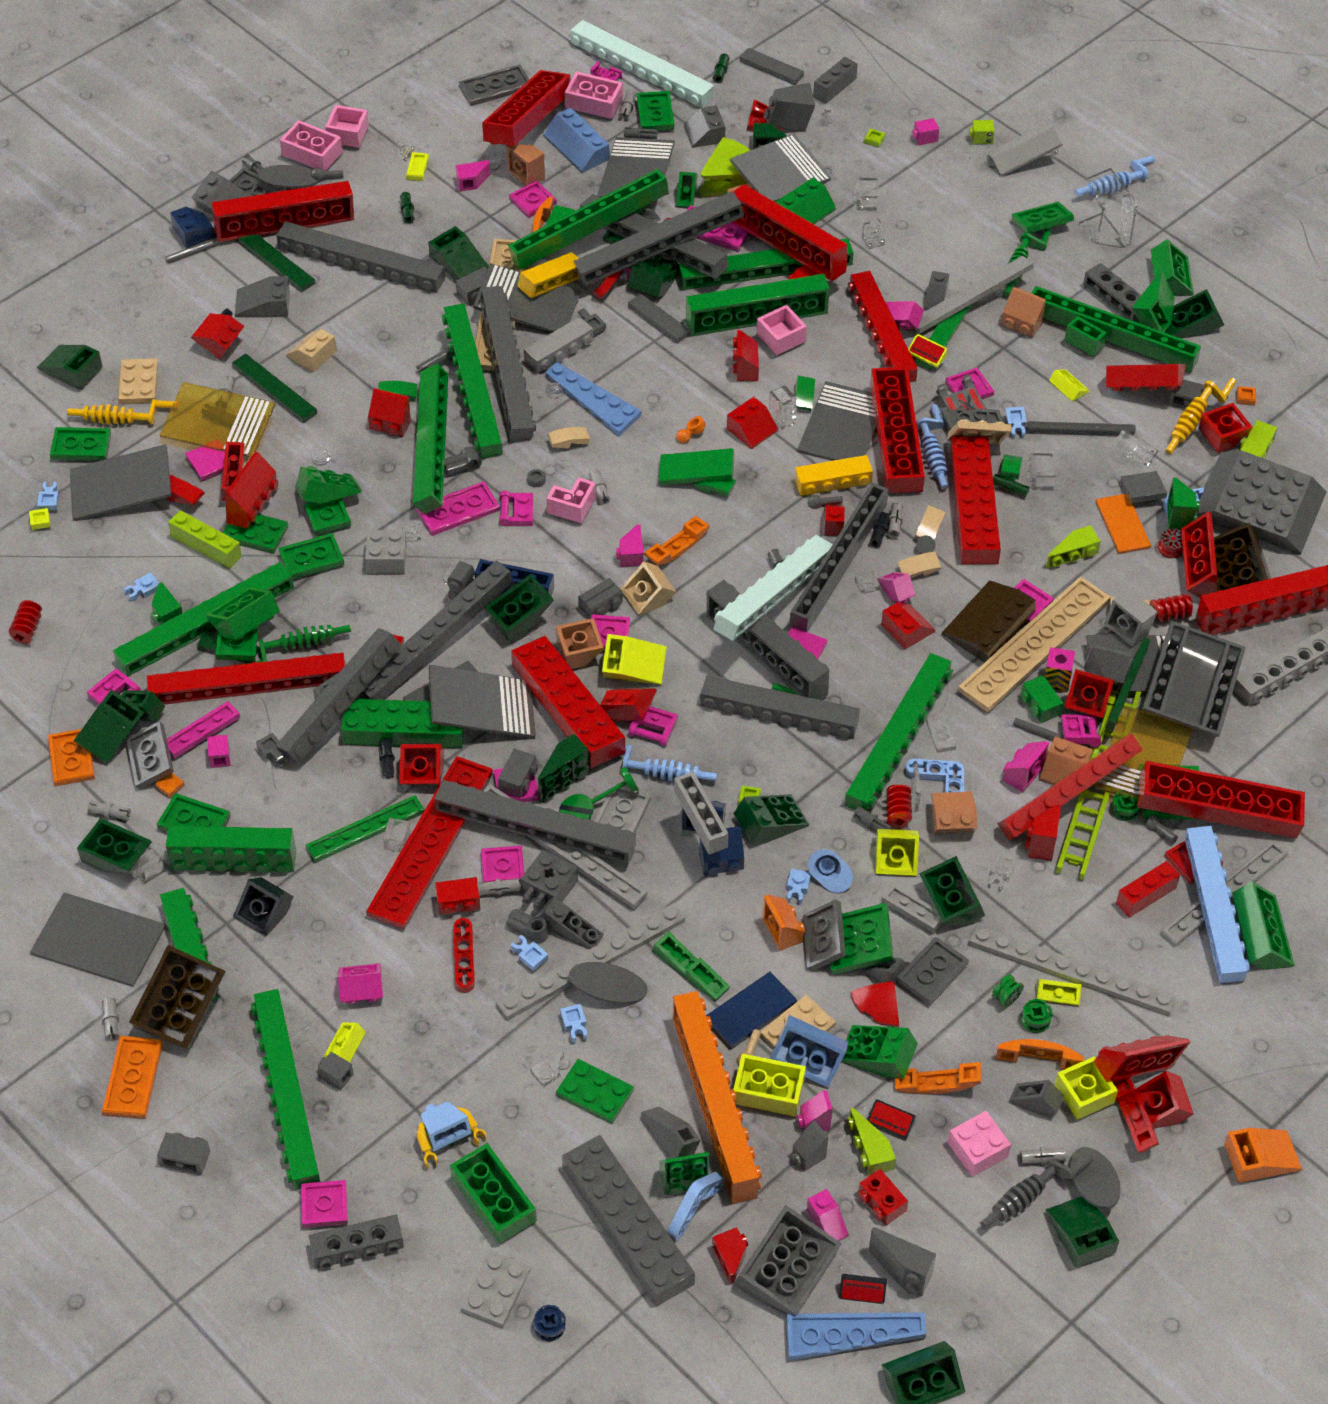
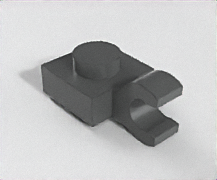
M584 308L578 311L581 315L579 317L593 328V336L606 329V323L597 314L590 315Z
M274 733L256 741L257 748L266 759L272 757L279 768L286 765V762L283 760L285 758L284 755L276 747L279 740Z

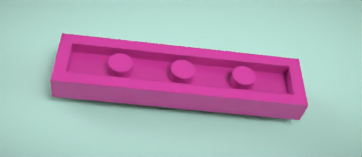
M229 701L225 702L167 738L170 755L174 759L207 739V737L212 736L239 719L240 713Z

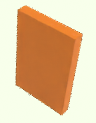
M81 729L48 735L55 786L95 779L92 754L73 742Z

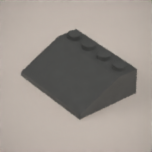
M785 1205L733 1284L753 1298L796 1316L842 1243Z

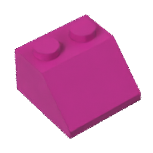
M1049 742L1026 743L1022 749L1019 748L1014 755V759L1011 762L1008 761L1003 768V781L1024 793L1043 769Z
M381 963L339 967L340 1002L355 1004L358 1003V1000L366 999L367 1002L379 1001V998H383Z

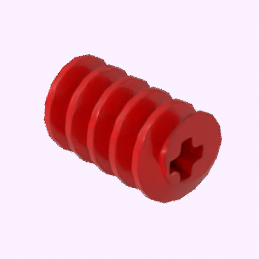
M1189 593L1186 595L1180 594L1179 597L1174 595L1172 598L1166 597L1164 599L1159 598L1157 601L1154 599L1150 601V605L1157 611L1155 618H1157L1159 623L1163 622V617L1167 622L1170 621V615H1172L1173 620H1177L1178 614L1181 619H1184L1185 613L1188 617L1192 616L1193 603Z
M24 600L19 604L14 620L9 628V635L15 641L22 644L31 643V637H33L34 631L37 628L36 625H38L39 619L42 616V607L38 603Z
M891 785L886 789L887 824L894 829H903L912 821V789L907 785Z

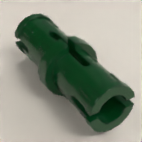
M721 54L718 63L715 65L713 80L716 83L723 81L724 74L728 70L727 65L730 60L728 54Z
M403 192L400 195V209L403 213V219L405 223H413L415 218L411 194Z
M996 473L993 477L994 486L1025 498L1028 495L1030 486L1016 482L1013 478L1001 477Z

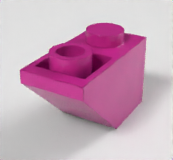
M489 160L455 165L456 179L460 192L477 189L490 176Z

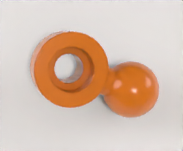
M701 416L692 418L687 423V429H681L677 432V441L682 444L689 442L691 434H700L704 431L706 422Z

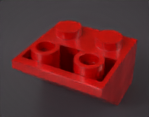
M737 330V337H733V348H736V350H733V361H736V363H733V374H737V381H758V342L743 331Z

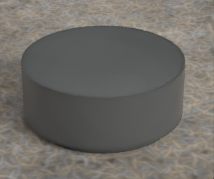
M533 469L527 474V482L532 487H541L546 482V474L540 469Z
M928 535L921 536L917 540L918 551L922 554L933 552L935 540Z

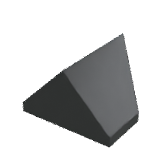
M894 958L892 961L868 966L863 971L878 983L894 981L895 985L897 983V976L910 963L904 962L902 958Z

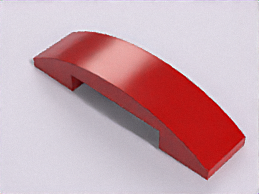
M1132 1078L1112 1081L1118 1090L1116 1100L1129 1126L1132 1139L1139 1154L1159 1145L1150 1117Z

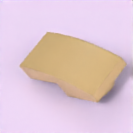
M586 427L558 429L549 432L547 435L554 448L569 449L571 443L589 444L590 441Z
M928 505L915 537L919 539L921 536L928 535L935 539L946 512Z
M936 552L919 554L898 562L901 572L909 573L910 578L922 573L926 576L942 569Z

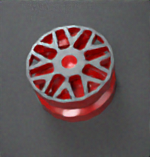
M1171 528L1164 530L1160 534L1158 550L1163 556L1177 558L1183 554L1182 532Z

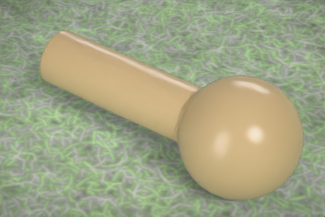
M753 1030L745 1052L740 1053L737 1058L738 1065L740 1064L742 1054L753 1056L761 1035L760 1031Z

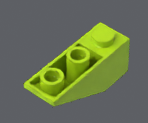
M1092 526L1073 530L1048 554L1046 568L1057 567L1061 564L1098 554L1101 541Z
M854 1107L850 1108L847 1124L849 1130L854 1131L855 1136L853 1139L856 1149L861 1151L860 1160L862 1167L867 1168L869 1176L879 1169L883 1172L894 1170L896 1158L889 1139Z

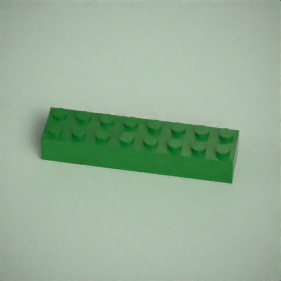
M819 274L686 296V324L690 330V336L757 326V318L785 305L799 318L828 314L830 288L825 275Z

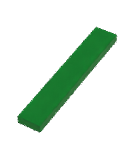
M972 304L939 322L929 340L946 347ZM916 359V365L930 370L934 368V366Z
M416 795L305 844L306 849L314 863H317L422 815L424 808Z

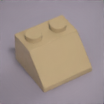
M323 329L309 333L286 354V357L315 372L337 352L335 336Z
M643 562L620 588L638 615H643L664 606L676 593V590L659 566L648 562Z

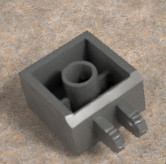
M542 850L520 879L521 891L526 893L522 902L527 905L533 897L537 898L533 905V908L539 910L544 903H547L553 897L563 902L578 882V867Z

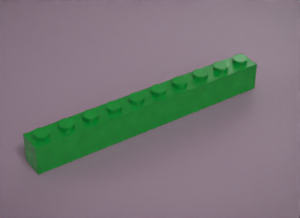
M656 169L509 244L508 247L512 261L521 270L669 194L667 178Z
M849 238L840 239L847 244V266L853 265L854 252ZM777 249L727 256L728 268L716 279L682 263H679L678 276L682 289L689 290L794 274L797 268L804 267L805 265Z
M1035 286L1031 294L1046 299L1044 319L1067 327L1076 316H1079L1106 331L1105 341L1167 364H1186L1185 370L1189 372L1193 371L1198 362L1201 346L1038 286Z
M465 303L444 307V315H441L443 326L447 325L445 334L446 338L451 341L448 342L450 353L454 352L452 361L454 367L457 366L458 368L456 370L457 380H461L462 383L459 384L461 395L465 394L463 403L465 409L468 408L469 410L467 412L468 422L473 425L470 426L472 437H476V441H474L475 450L480 452L481 458L503 454L499 430Z
M438 363L421 371L419 381L413 504L423 514L443 506L449 374Z
M281 562L271 565L267 569L237 583L235 586L137 636L124 645H120L113 650L115 662L124 674L129 677L200 639L205 631L213 632L217 630L206 618V614L252 587L272 591L274 598L294 588L292 575Z
M933 653L929 654L846 792L845 806L854 810L861 806L867 811L875 807L878 794L883 793L886 787L885 782L887 779H891L894 774L895 765L901 763L904 750L908 751L911 745V738L917 736L920 723L925 722L929 708H933L936 703L937 694L941 695L945 681L950 680L953 670H951L952 661Z
M279 989L253 994L255 1002L251 1003L253 1016L258 1015V1021L254 1022L257 1034H262V1039H258L261 1052L265 1051L266 1057H262L264 1069H269L270 1072L266 1079L268 1088H273L274 1094H270L272 1107L277 1106L278 1112L274 1113L276 1126L281 1125L282 1131L278 1132L280 1145L285 1144L286 1150L282 1151L284 1164L289 1163L290 1169L286 1170L288 1183H293L294 1190L296 1191L301 1189V1184L320 1182L280 993Z

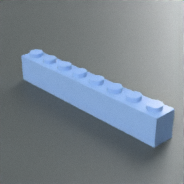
M1212 826L1187 828L1185 842L1219 983L1245 981L1246 974L1250 970L1249 962L1244 959L1245 947L1243 941L1239 939L1240 926L1239 923H1235V906L1230 903L1231 890L1229 886L1226 887V870L1221 867L1222 854L1221 851H1217L1216 847L1218 845L1217 834L1213 833Z

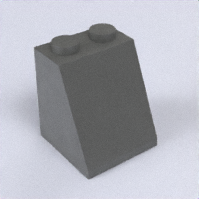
M804 83L775 89L773 95L769 98L768 109H765L764 119H766L767 123H771L778 128L806 131L815 108L811 84Z

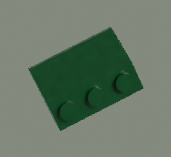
M957 856L919 873L944 925H967L985 916L982 906Z
M946 1341L881 1364L887 1387L895 1404H935L966 1392L955 1349Z

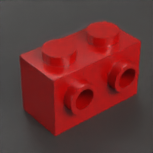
M477 877L435 882L439 914H453L454 912L462 911L471 912L481 909Z
M881 1169L859 1183L858 1196L864 1204H868L874 1216L878 1220H882L885 1225H888L907 1211L908 1200Z

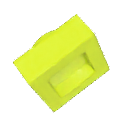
M48 508L29 511L32 530L51 527Z

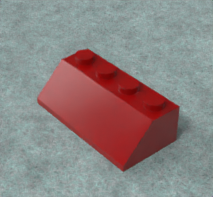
M1186 364L1106 366V387H1112V391H1123V387H1130V391L1141 390V387H1148V390H1159V386H1166V390H1177V386H1182Z
M254 452L225 492L227 524L248 528L255 521L259 511L263 510L266 501L270 500L273 491H276L279 481L276 479V471L259 452Z
M1208 511L1181 528L1186 591L1201 598V595L1217 591L1212 514Z
M1170 1035L1153 1036L1146 1040L1138 1039L1132 1043H1121L1113 1047H1103L1093 1062L1105 1081L1112 1082L1171 1069L1191 1042L1187 1038Z

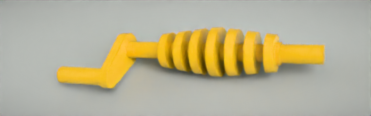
M1230 378L1222 391L1212 381H1205V390L1201 396L1195 397L1193 402L1181 413L1171 434L1173 439L1165 450L1167 453L1172 454L1178 443H1183L1198 426L1201 415L1205 412L1208 405L1206 400L1210 394L1222 403L1226 401L1227 396L1237 382L1234 378Z
M153 399L149 413H135L132 408H129L127 412L126 407H121L120 410L119 406L114 405L112 408V405L107 404L106 410L105 405H99V409L97 405H92L91 410L90 406H85L83 409L68 408L67 415L82 416L86 421H89L91 417L92 422H97L98 418L99 423L104 424L105 420L107 425H111L112 419L113 424H118L119 419L121 424H125L128 419V424L133 423L135 420L149 421V424L154 425L157 408L178 409L179 402Z

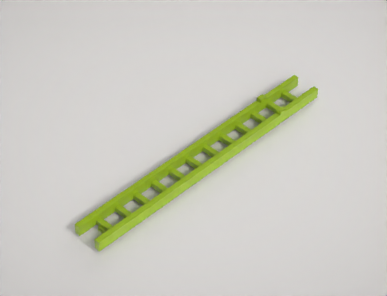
M1141 692L1129 693V695L1135 696L1133 704L1125 703L1123 709L1130 711L1128 719L1118 718L1117 724L1126 726L1124 733L1113 732L1110 735L1104 731L1113 706L1117 701L1115 700L1117 693L1111 694L1099 732L1101 744L1104 736L1120 740L1129 735ZM1100 745L1095 747L1092 758L1097 756L1099 751L1103 752L1108 746ZM1104 778L1100 779L1106 782L1114 783V781H1110ZM1097 781L1096 784L1107 786L1104 795L1088 791L1087 789L1080 793L1056 873L1061 874L1064 861L1067 860L1069 861L1068 864L1082 865L1079 880H1084L1113 786ZM1087 797L1102 802L1100 810L1082 806L1084 798ZM1083 813L1097 817L1095 827L1077 822L1079 814ZM1074 829L1092 833L1090 842L1073 838ZM1072 844L1087 849L1085 858L1067 853L1069 845Z

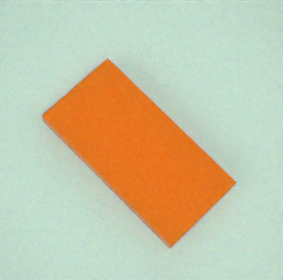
M120 1036L102 1108L103 1115L146 1119L163 1047L162 1039Z

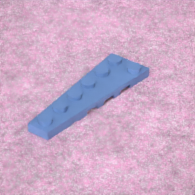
M558 362L545 372L547 379L566 392L569 397L579 401L580 406L590 410L595 418L601 419L604 425L619 437L642 416V411Z
M925 1313L797 1314L796 1316L787 1314L789 1360L926 1338Z

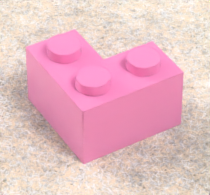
M578 477L572 490L554 485L546 498L547 513L582 524L596 498V482Z

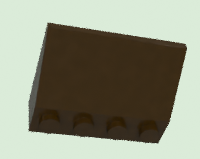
M1251 523L1214 537L1217 591L1271 579L1257 533Z
M989 580L943 630L942 635L985 663L1012 639L1035 613L1036 600L1019 589Z
M167 945L129 1023L148 1034L188 1049L226 971Z

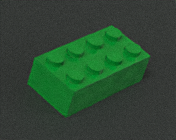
M488 1143L450 1165L452 1180L499 1244L537 1221L536 1208Z

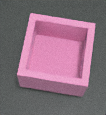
M335 105L325 129L327 132L340 136L342 145L359 148L369 127L368 111Z
M787 305L757 318V335L776 355L806 342L807 326Z
M987 1111L949 1131L947 1143L972 1177L1009 1157L1011 1143Z

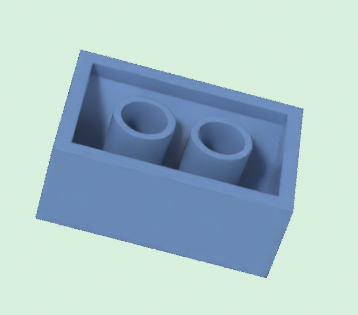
M789 1015L770 1059L806 1066L805 1077L828 1088L846 1053L848 1042Z

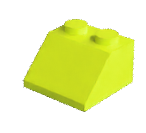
M877 829L876 874L917 876L918 831Z

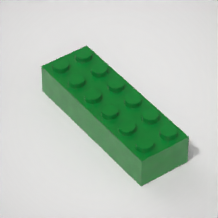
M355 699L343 713L341 728L343 745L379 746V741L389 739L392 741L391 746H401V744H441L443 748H463L464 728L433 724L431 701Z
M168 826L165 847L171 869L178 871L294 872L296 845L293 828Z

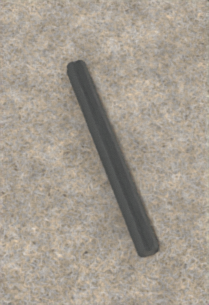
M1028 421L1026 430L1027 432L1135 435L1136 426L1134 424Z

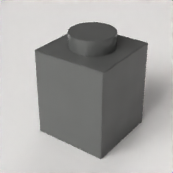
M330 1052L327 1057H323L318 1065L320 1078L340 1091L354 1075L352 1064L333 1052Z

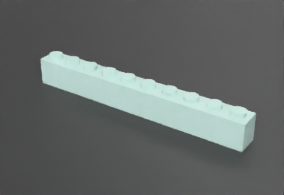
M584 20L580 21L570 30L572 44L666 91H670V93L700 108H703L714 98L713 84Z
M817 535L810 540L807 539L803 546L797 547L793 554H789L782 563L779 562L772 571L769 570L762 579L759 578L755 585L749 586L742 595L739 594L734 602L728 603L724 610L718 611L714 618L716 622L713 630L732 641L735 640L812 576L833 544Z

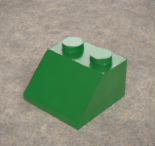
M1173 477L1167 500L1168 529L1173 528L1181 531V528L1197 519L1196 512H1199L1200 501L1196 500V493L1178 478Z

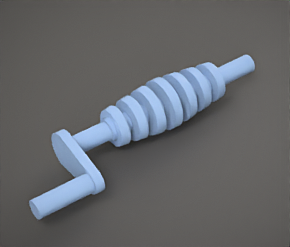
M1152 155L1132 160L1130 164L1135 171L1134 173L1123 171L1106 174L1088 182L1086 187L1076 189L1074 191L1075 196L1087 193L1091 196L1111 193L1131 184L1134 179L1146 180L1148 179V171L1143 165L1154 162L1155 158Z
M933 404L931 410L934 419L921 418L916 424L917 429L922 430L923 433L921 443L925 462L933 477L939 480L941 489L945 490L948 488V484L945 478L947 468L944 452L936 436L929 431V429L943 428L945 423L942 420L938 405Z
M625 745L622 768L626 766L627 769L644 770L645 775H650L652 771L655 778L660 773V779L665 780L666 774H668V781L673 782L674 775L679 777L692 771L698 780H717V773L701 771L698 766H694V770H691L692 765L688 763L685 769L684 762L679 761L678 767H676V760L673 759L670 762V766H668V759H663L662 765H660V759H655L654 764L652 759H647L645 762L630 760L633 745Z

